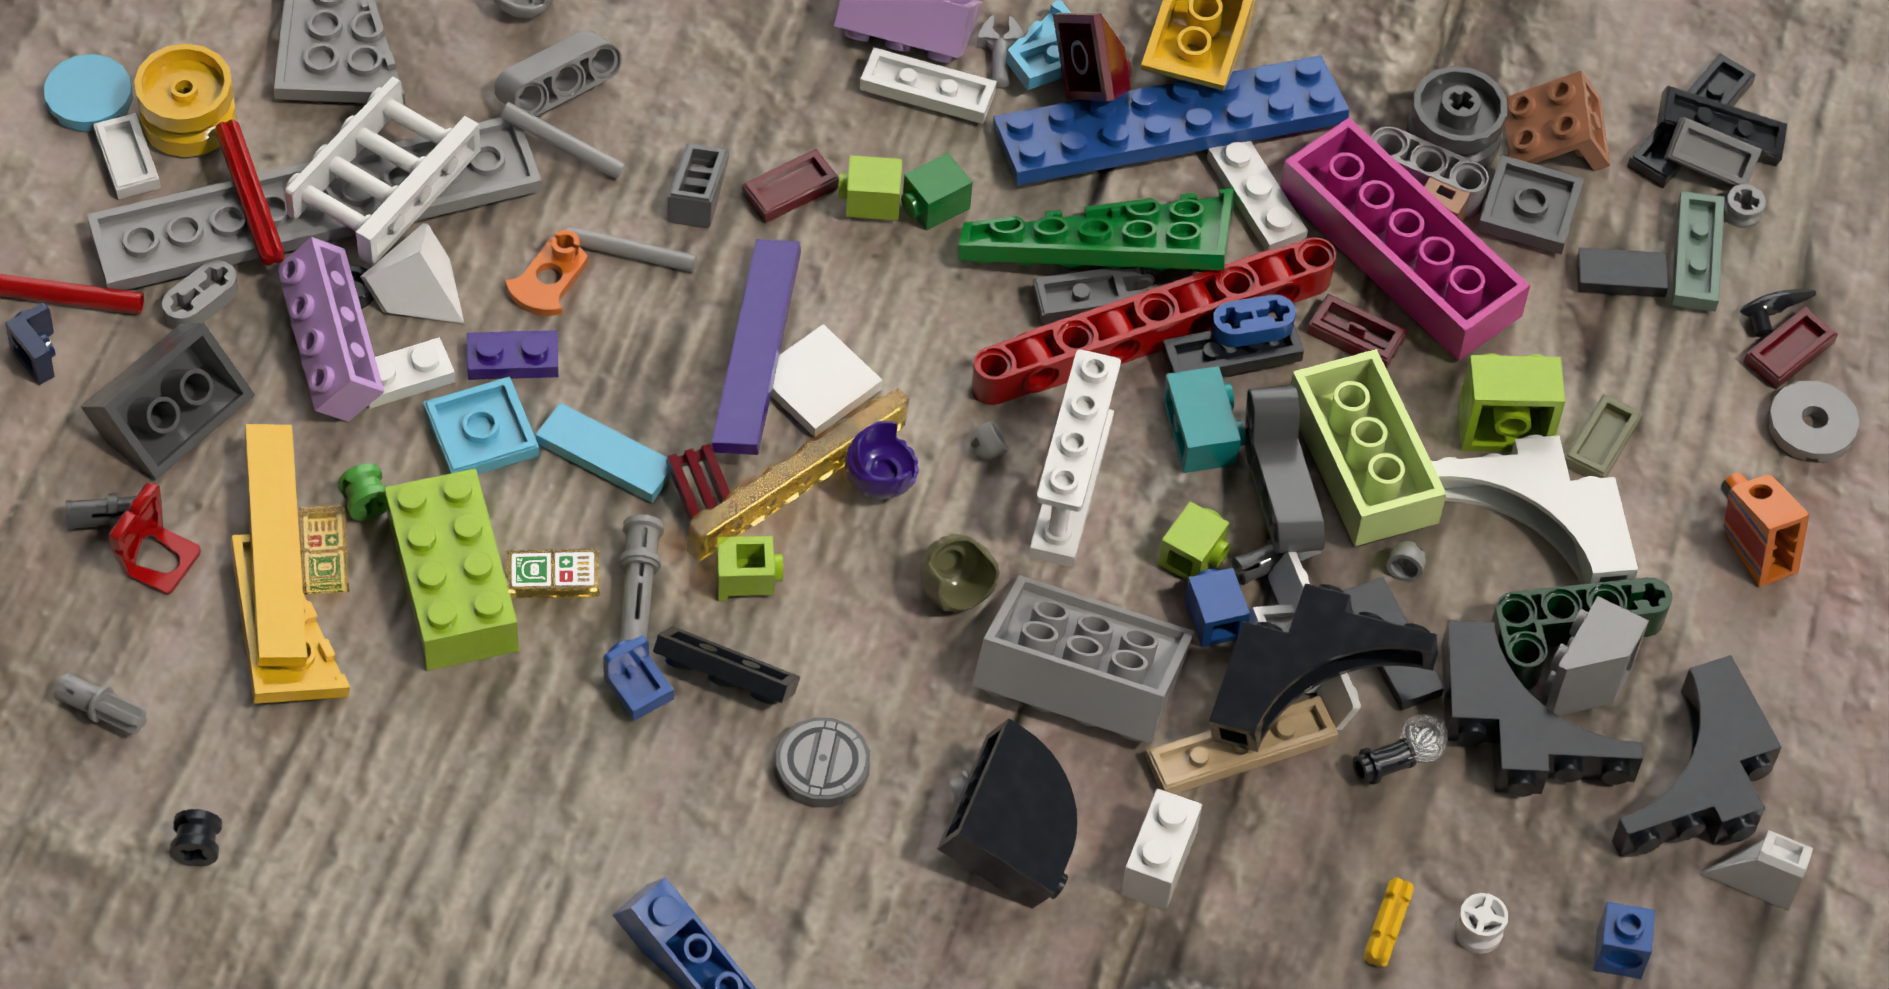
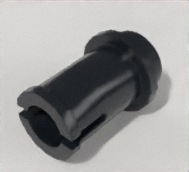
M1402 738L1395 743L1375 750L1366 747L1361 749L1359 755L1353 758L1354 772L1360 782H1369L1375 785L1380 783L1383 776L1416 766L1417 760L1415 758L1408 759L1416 756V752L1412 743L1407 738Z

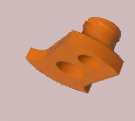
M561 230L556 232V238L552 237L548 240L521 276L515 279H505L506 289L510 298L523 310L541 316L562 314L561 298L588 264V256L579 247V237L573 231ZM552 269L558 271L562 277L556 283L545 284L540 282L537 276L541 271Z

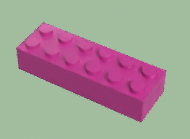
M1350 117L1285 160L1280 188L1287 199L1457 361H1460L1522 317L1530 285Z

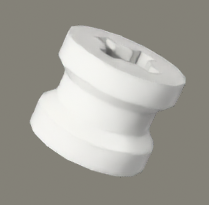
M1479 893L1467 898L1461 906L1459 918L1455 925V935L1460 945L1464 949L1478 954L1489 953L1496 949L1502 941L1503 932L1508 923L1506 906L1499 898L1491 894Z

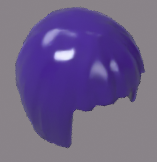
M876 421L858 433L848 446L844 460L848 481L866 497H876L878 499L895 498L906 493L916 482L917 474L919 473L918 459L915 457L914 450L907 446L906 441L897 437L898 425L896 422Z

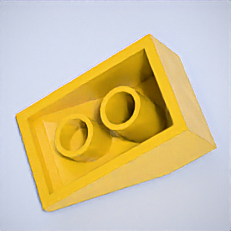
M1163 0L1141 64V70L1224 91L1244 46L1255 12L1256 0Z

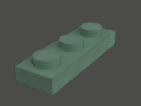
M1681 191L1677 211L1672 306L1716 312L1720 290L1725 199L1723 196Z

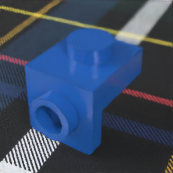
M643 635L631 641L624 640L615 644L603 656L604 681L633 721L674 700V689L649 656V642Z

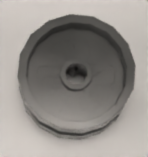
M1450 66L1434 70L1421 79L1414 92L1406 132L1475 161L1486 169L1492 164L1499 151L1501 133L1507 119V98L1499 84L1487 74L1475 69Z

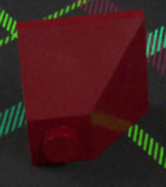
M1101 13L1053 14L1066 99L1111 101L1131 91L1130 77L1132 68L1126 56L1125 47Z

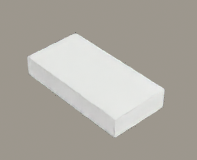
M136 113L93 124L94 132L118 200L161 188L160 179Z

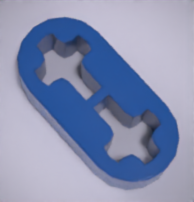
M1267 295L1226 302L1215 309L1211 334L1219 344L1226 347H1240L1280 340L1290 335L1293 330L1296 307L1292 301L1281 295ZM1275 313L1276 317L1282 319V321L1275 322L1273 316H1268V314ZM1232 320L1233 324L1239 326V328L1232 329L1231 325L1225 323V321Z

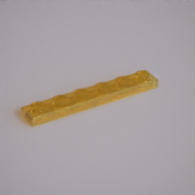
M898 388L884 397H875L865 406L864 410L850 419L844 418L838 421L829 433L817 441H808L803 444L791 458L781 464L775 463L769 466L760 478L748 486H740L734 489L725 501L713 509L700 511L689 524L687 552L699 563L717 551V537L740 536L843 468L850 442L858 433L872 423L884 420L896 422L898 425L897 431L905 427L910 399Z

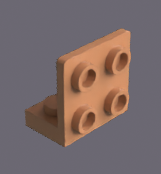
M1582 71L1506 97L1507 119L1505 126L1509 157L1535 164L1574 150L1579 158L1584 157L1594 171L1610 166L1601 97Z

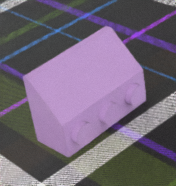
M840 0L834 26L845 29L844 36L848 38L869 41L870 36L885 39V47L910 52L912 46L927 50V58L951 63L952 57L959 58L965 54L983 2L977 0Z

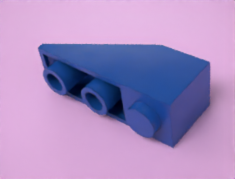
M666 877L647 884L612 915L642 953L681 988L757 989Z

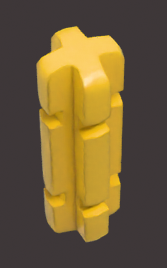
M1398 877L1389 880L1371 935L1364 950L1363 959L1368 964H1373L1380 968L1388 965L1414 891V886L1411 882L1403 881Z

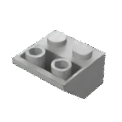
M1597 596L1589 612L1581 609L1570 629L1569 634L1572 636L1567 645L1561 644L1551 662L1549 669L1552 671L1542 690V693L1548 696L1545 707L1556 715L1561 716L1613 704L1633 668L1649 620Z

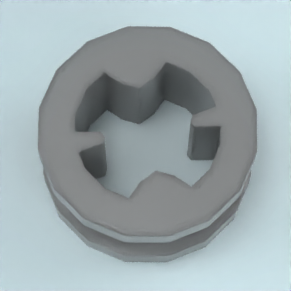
M1749 184L1734 186L1729 191L1724 205V216L1727 221L1739 228H1750L1758 224L1766 205L1764 194L1757 187ZM1740 202L1748 204V210L1742 209Z

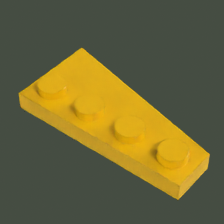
M250 534L232 535L230 547L254 704L349 697L350 685L345 674L340 673L334 660L335 653L329 640L324 638L317 623V614L311 601L307 602L304 593L306 666L257 665Z

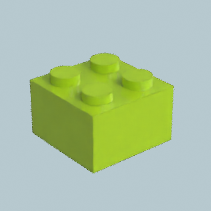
M1495 353L1470 355L1457 405L1461 451L1511 452L1515 439H1521L1529 435L1556 436L1566 402L1561 357L1543 356L1540 354L1500 356Z

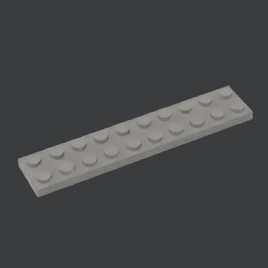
M501 117L479 122L481 151L416 221L542 191V180L524 130ZM422 136L393 142L418 158L426 157L437 146ZM369 149L361 150L350 162L391 187L399 186L410 175L407 171ZM310 162L257 174L281 240L283 252L298 249L310 237L330 242L356 235L354 230L311 205L297 219L287 214L285 187L289 179L294 174L301 173ZM338 176L323 191L363 216L372 215L383 203ZM232 180L87 214L89 228L107 288L128 290L187 276L201 265L216 260L225 261L233 265L259 258Z

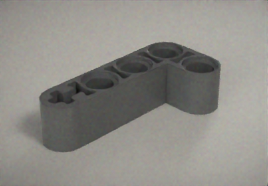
M1294 385L1248 389L1246 399L1245 452L1276 554L1323 550L1325 545V527L1322 512L1298 439L1300 408L1297 389Z

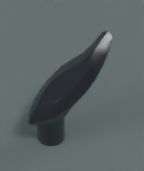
M1790 289L1773 292L1747 303L1740 312L1744 316L1751 317L1755 335L1757 337H1764L1773 332L1769 314L1781 313L1787 307L1804 302L1815 296L1816 291Z

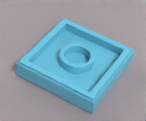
M510 376L423 402L425 415L449 474L475 468L477 474H481L540 456L538 443Z

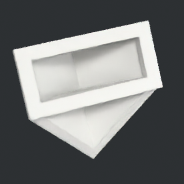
M426 223L420 225L360 276L383 313L465 324L450 259L430 226Z
M1768 830L1765 839L1699 874L1789 911L1807 870L1813 848Z

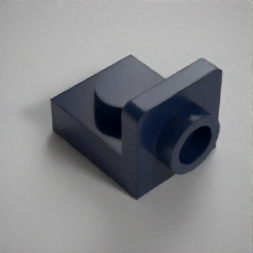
M41 303L31 309L19 312L13 319L5 322L11 351L38 385L55 377L52 357L56 356L55 349L48 338L54 333L51 312L45 303Z

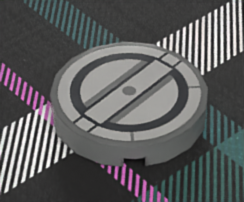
M814 717L795 724L783 734L776 749V775L779 782L781 780L782 785L787 789V793L794 800L811 807H834L843 804L844 799L852 795L853 797L856 796L863 789L869 776L870 750L863 736L850 724L834 718Z

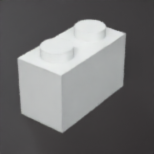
M1157 788L1127 862L1121 895L1165 911L1167 910L1197 834L1203 804Z

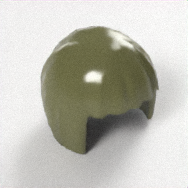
M950 534L934 541L927 548L921 563V585L925 594L944 611L954 613L967 611L986 600L993 593L1000 574L999 564L988 549L979 542H976L974 538L962 534Z

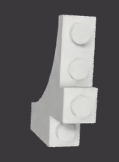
M1529 435L1521 439H1515L1511 455L1492 453L1477 458L1457 459L1455 457H1446L1438 461H1431L1447 493L1445 501L1482 506L1510 516L1527 525L1558 550L1576 574L1580 584L1636 578L1638 566L1615 477L1598 478L1587 476L1579 480L1570 481L1559 435L1545 437Z

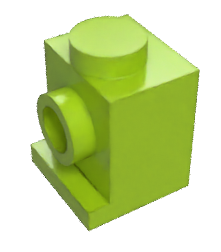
M773 536L717 537L718 601H728V596L774 595L775 582L783 581L784 570L783 554H774Z

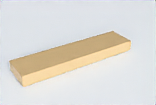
M1317 696L1290 705L1271 726L1260 744L1258 752L1213 741L1211 730L1149 749L1146 751L1145 759L1159 789L1176 794L1336 743L1339 734L1321 697Z

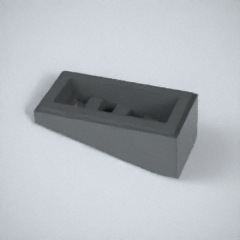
M686 144L668 194L669 222L702 228L710 227L729 159L728 149ZM692 164L713 166L714 168L694 166Z

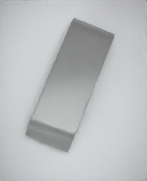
M584 30L504 70L496 79L494 86L495 95L505 105L510 102L526 112L538 116L612 78L621 68L622 53L617 46L594 31Z
M1391 126L1382 127L1372 134L1371 138L1423 186L1432 177L1461 191L1470 192L1465 218L1473 217L1481 211L1489 180L1488 172L1482 165L1399 128ZM1441 187L1436 192L1451 200L1455 193Z

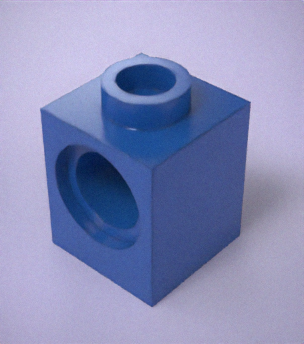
M1607 902L1597 928L1593 971L1641 979L1652 953L1655 910Z

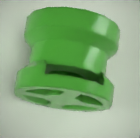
M366 463L354 466L345 471L337 482L340 493H342L344 498L348 499L347 510L354 520H371L387 511L384 488L386 486H383L381 483L383 478L382 471L376 464Z

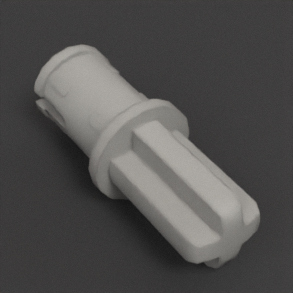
M70 672L65 673L57 683L68 689L63 691L55 688V699L88 713L89 719L94 722L103 720L131 734H137L147 722V711L143 707L115 695L113 689L109 686L97 687Z

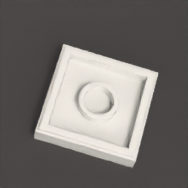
M823 324L779 355L771 396L811 435L816 437L882 390L883 380Z

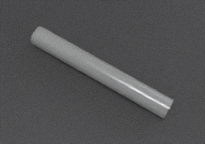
M510 102L507 103L501 114L502 119L615 179L619 177L624 168V163Z
M570 226L567 228V230L573 231L578 235L579 247L688 272H694L696 267L697 255Z

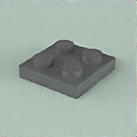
M1500 155L1477 231L1562 254L1584 178Z

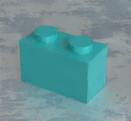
M1219 366L1166 374L1162 400L1183 472L1188 473L1236 465L1239 448L1245 446V430L1241 419L1235 420L1232 411L1234 409L1233 389L1230 383H1224Z

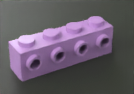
M310 237L277 266V271L314 409L317 412L349 422L382 395L384 388L345 249Z

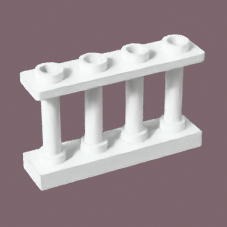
M392 77L382 88L378 87L372 92L367 104L355 116L352 115L345 120L340 132L328 145L324 144L316 151L313 160L301 173H296L289 179L285 187L287 214L297 219L311 205L354 230L357 237L359 259L373 266L481 151L479 124L464 116L454 128L444 129L403 105L401 81ZM393 119L435 143L437 146L426 157L418 158L381 137L378 133ZM365 147L407 171L410 175L399 186L391 187L350 162ZM338 176L383 203L372 215L363 216L323 191Z
M1085 350L1076 351L1037 492L1036 500L1042 506L1032 538L1029 558L1074 568L1113 422L1114 410L1109 409L1120 370L1121 360L1119 358Z

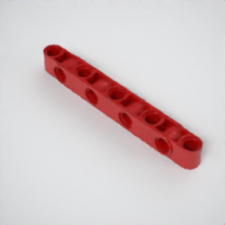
M1307 238L1278 249L1266 250L1225 264V270H1207L1035 328L1015 338L985 347L976 354L974 359L972 393L978 401L988 405H996L1030 393L1042 392L1068 383L1077 350L1116 357L1121 360V364L1162 351V344L1165 339L1211 331L1215 309L1226 302L1267 295H1281L1296 303L1327 291L1331 284L1336 259L1335 248L1323 238ZM1232 320L1225 321V323H1229L1231 327L1235 326Z

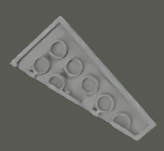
M284 0L274 81L275 99L367 103L370 95L376 88H382L392 77L399 80L392 52L389 50L375 0ZM402 86L403 104H406L405 93Z

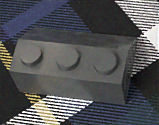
M188 323L178 325L81 406V408L108 445L152 480H157L252 399L255 394L204 323Z

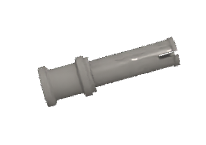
M638 514L629 516L623 521V532L627 536L625 552L620 555L619 561L621 570L625 573L619 642L624 640L631 641L641 635L647 640L653 576L661 568V558L657 551L658 540L664 534V523L654 516Z

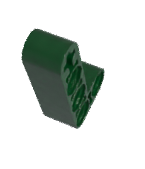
M1646 577L1513 591L1505 593L1498 599L1491 622H1495V632L1499 646L1508 665L1522 685L1529 690L1537 685L1547 657V648L1558 647L1561 644L1567 645L1572 636L1569 632L1577 614L1581 609L1589 612L1597 596L1649 620L1643 636L1649 637L1656 635L1664 625L1672 603V592L1669 586L1657 578ZM1553 615L1561 616L1564 619L1556 618ZM1508 620L1517 621L1519 624L1511 623ZM1517 659H1523L1528 661L1529 663H1522Z

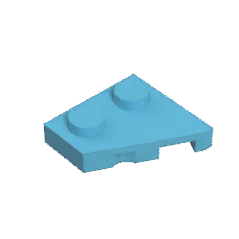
M1061 0L1055 1L1050 7L1049 14L1041 22L1036 20L1028 28L1027 35L1019 38L1007 51L1006 63L1027 90L1063 78L1053 14L1071 12Z

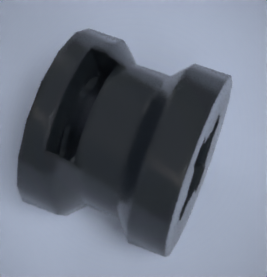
M188 809L178 812L173 820V830L177 835L170 843V857L188 866L201 867L215 863L219 856V846L215 840L216 835L222 830V819L210 811L201 809Z

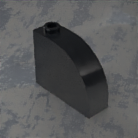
M1010 718L988 733L937 848L945 855L1031 909L1048 898L1055 899L1065 887L1068 875L1064 871L1071 857L1077 835V808L1071 785L1060 763L1046 745Z

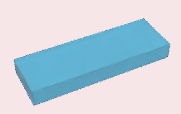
M561 402L536 433L538 445L650 503L654 502L672 478L666 465L667 457Z

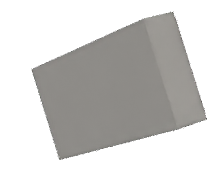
M1681 117L1678 120L1664 158L1734 187L1740 184H1749L1762 149L1688 118Z

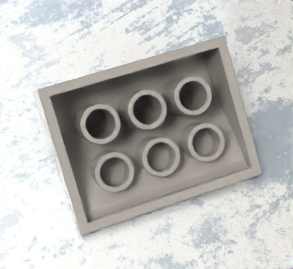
M1019 575L983 638L972 686L986 690L987 693L995 697H1008L1029 704L1041 712H1054L1073 718L1084 726H1097L1119 733L1127 740L1143 741L1152 744L1165 715L1195 631Z

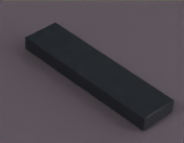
M1720 53L1687 92L1734 106L1753 84L1756 74ZM1655 128L1632 154L1627 167L1664 188L1682 167V165L1664 158L1673 133Z

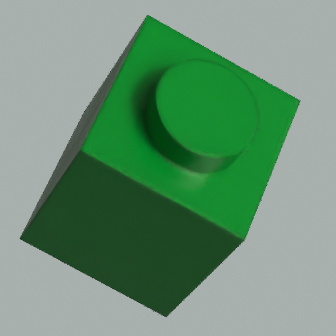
M946 153L904 174L901 202L906 213L911 218L916 217L927 231L970 209L973 182L953 157Z

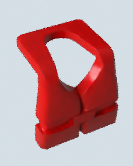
M150 482L144 485L129 505V511H125L111 529L109 541L112 552L126 575L164 594L170 595L197 560L201 549L198 544L163 528L162 503L159 502L161 498L160 486ZM151 535L159 544L178 556L180 559L178 567L171 572L163 573L136 565L137 555L144 537Z

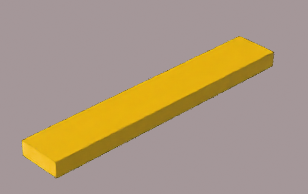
M246 424L244 440L257 665L306 666L307 648L292 425Z

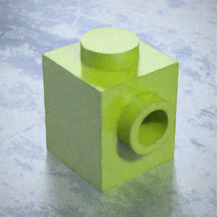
M850 155L849 172H840L838 199H847L846 217L898 220L903 159Z
M1190 501L1163 537L1158 565L1187 581L1189 577L1196 576L1198 573L1210 569L1212 565L1218 568L1225 560L1231 547V543L1226 541L1230 522L1224 520L1214 510L1202 508Z

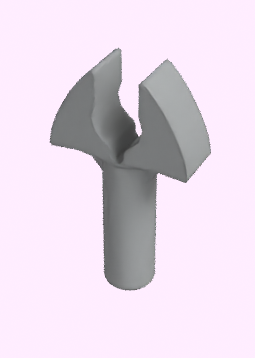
M994 15L983 24L978 34L977 48H990L992 50V80L997 81L996 88H1005L1009 85V66L1006 63L1007 51L1019 38L1024 37L1022 29L1011 16L1008 17V32L1004 34L1003 38H999V34L994 31Z

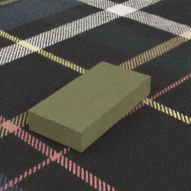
M1602 394L1564 456L1567 468L1584 477L1607 478L1640 424L1643 413Z

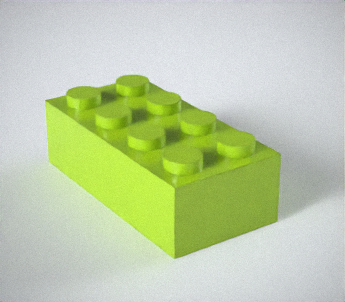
M476 468L384 487L388 521L427 671L518 652L517 619Z

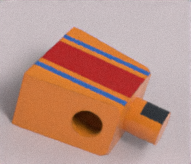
M1735 473L1727 477L1720 487L1721 492L1728 500L1723 526L1724 531L1758 587L1799 573L1809 520L1807 511L1772 475H1763L1749 481L1741 473Z

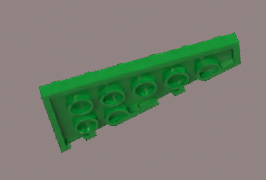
M1234 187L1219 189V197L1197 200V194L1194 192L1180 194V200L1167 204H1160L1157 200L1148 198L1084 207L1083 215L1062 217L1061 210L1045 212V218L1037 221L1024 222L1020 217L1009 216L964 222L958 245L959 260L973 261L978 264L1016 262L1024 266L1044 263L1060 264L1065 267L1097 265L1112 269L1148 267L1156 271H1163L1169 268L1193 269L1197 272L1225 270L1234 205Z

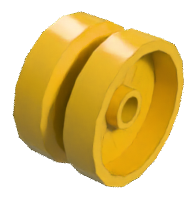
M185 43L166 46L150 54L139 66L134 84L142 132L150 144L167 155L185 158L205 155L219 148L220 144L217 138L216 126L218 123L227 122L230 119L237 121L230 69L223 58L205 46Z

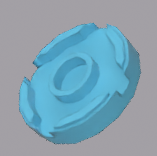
M96 54L77 55L60 62L49 73L44 84L45 103L50 115L52 113L62 126L82 132L94 131L93 124L124 116L128 112L133 100L130 76L124 67L110 57Z

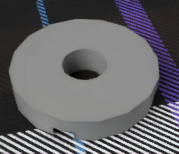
M1798 381L1784 387L1774 397L1768 415L1770 435L1779 448L1792 457L1804 461L1808 457L1818 459L1817 462H1829L1843 456L1853 445L1860 423L1857 409L1848 396L1834 386L1819 381ZM1805 416L1816 417L1822 421L1824 426L1821 428L1810 427L1805 424L1802 418Z

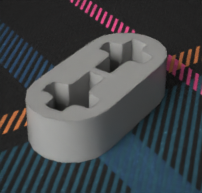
M220 260L207 262L171 288L162 300L163 313L167 325L175 329L180 324L204 323L230 303L238 292L236 271L233 266ZM214 280L215 282L220 283L223 280H225V284L220 286L219 284L214 283L209 286V281ZM181 306L185 309L191 306V310L188 312L184 309L176 311L175 307Z

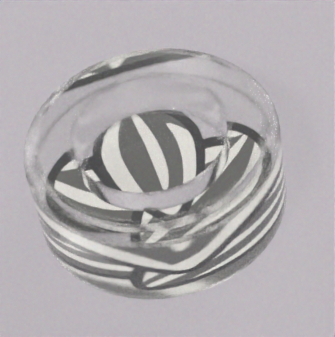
M1422 714L1412 716L1405 721L1399 740L1407 738L1415 749L1416 756L1408 759L1415 758L1417 763L1426 764L1438 760L1443 755L1448 740V733L1443 723L1437 718Z

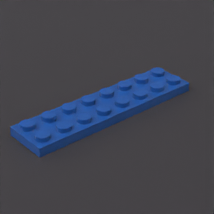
M1322 55L1233 71L1224 91L1182 80L1131 90L1111 101L1077 100L993 116V130L1016 184L1021 185L1230 145L1234 142L1242 143L1338 125L1349 118V108Z

